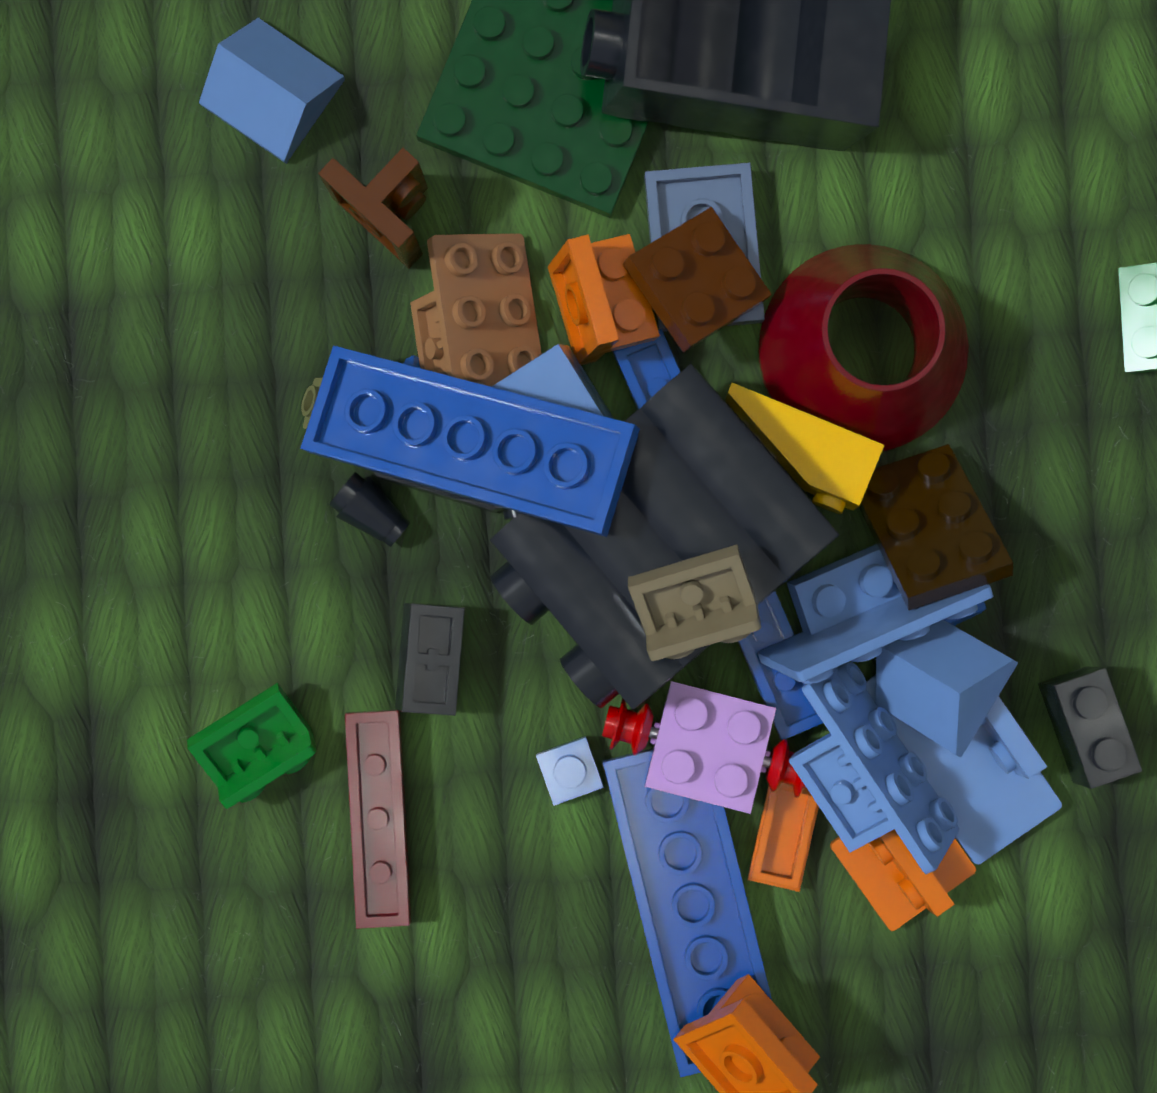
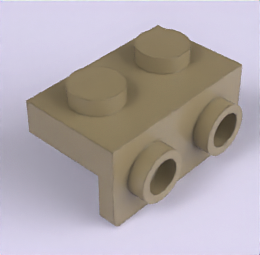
M738 544L628 577V589L646 634V647L651 661L663 658H683L697 648L717 642L734 643L746 638L750 633L761 629L758 603Z

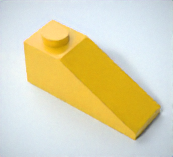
M735 383L731 384L725 402L804 491L814 494L812 503L837 514H842L844 508L853 511L860 506L884 448L883 444Z

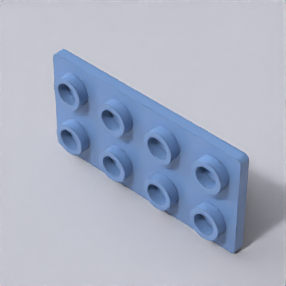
M876 544L787 582L803 632L760 650L758 656L762 664L804 684L821 682L834 674L833 668L849 661L863 662L875 658L882 653L883 646L898 639L907 641L922 637L930 632V625L945 618L959 619L975 613L978 610L977 604L993 597L990 585L986 584L908 610Z
M853 662L844 663L833 668L834 674L821 682L805 684L802 687L804 695L830 733L795 752L788 761L849 852L895 829L925 874H929L938 868L959 831L956 813L945 798L938 797L928 782L927 772L920 758L915 753L908 752L898 737L897 727L892 716L886 709L875 704V701L867 691V683L861 670Z
M876 675L866 681L867 691L874 701L876 697ZM999 696L961 758L890 714L896 724L898 737L908 752H913L920 758L927 772V780L938 797L945 798L953 807L959 827L955 838L973 863L977 865L983 863L1061 809V801L1041 774V771L1047 767Z

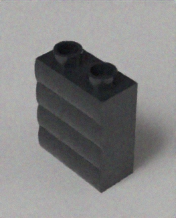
M613 0L612 11L594 8L590 10L581 48V75L605 79L602 113L639 121L666 123L689 129L725 132L759 140L787 142L816 149L845 151L879 127L891 0Z
M692 364L676 375L639 410L624 421L635 424L640 428L607 537L519 513L490 539L507 560L503 566L490 576L493 585L507 604L530 625L535 624L548 611L553 614L577 643L560 658L561 665L580 691L599 708H603L620 694L632 710H634L711 646L707 645L697 648L683 658H663L651 661L646 647V634L628 589V577L738 544L759 605L840 536L831 523Z

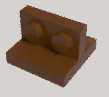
M402 148L366 187L334 158L318 173L333 200L408 269L423 255L414 232L400 220L401 217L404 220L410 219L422 207L427 198L423 193L428 189L419 161L406 149Z

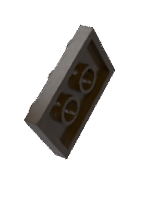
M949 444L874 469L858 507L908 610L1013 576V561Z

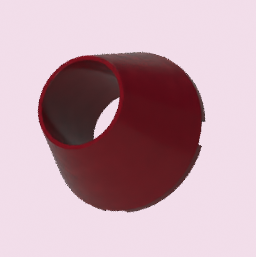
M854 244L841 246L822 252L805 261L776 290L765 312V320L759 333L758 358L760 371L771 399L884 445L882 452L912 442L929 431L944 417L959 394L968 364L967 327L959 304L949 287L931 268L920 260L897 249L880 245ZM870 298L886 303L904 318L910 328L914 341V359L910 372L902 383L894 385L866 383L852 376L840 365L833 354L828 337V321L833 306L849 299Z

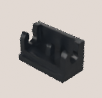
M404 603L395 708L399 711L456 716L465 608Z

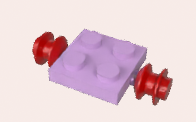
M672 681L670 682L661 722H655L654 727H652L654 716L647 703L639 712L628 710L626 701L623 698L620 707L609 705L602 736L612 739L610 750L619 741L630 743L632 754L636 756L646 748L649 737L651 738L650 743L655 744L645 787L751 814L761 772H766V780L770 790L773 792L781 783L792 785L794 797L796 798L800 796L802 788L807 789L788 761L795 752L789 751L787 739H783L774 746L771 755L770 751H766L776 711L774 707Z

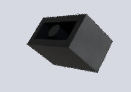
M1086 666L1038 683L1073 783L1093 789L1142 771L1106 668Z

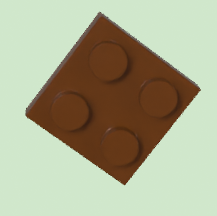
M712 207L633 253L623 263L683 353L762 304L772 295Z

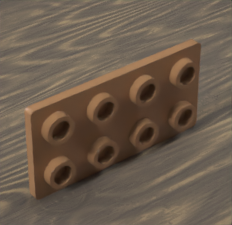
M522 234L434 235L427 240L434 291L410 302L420 368L492 387L542 354L524 237Z

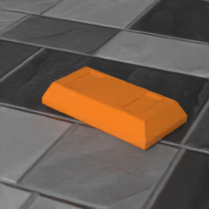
M781 783L774 792L770 790L768 785L747 880L800 892L819 808L808 789L802 788L800 796L796 798L794 797L792 785Z

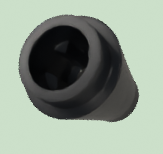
M354 472L329 503L332 508L339 512L336 516L337 518L379 541L385 542L389 547L396 542L410 524L370 476L365 480L357 472Z

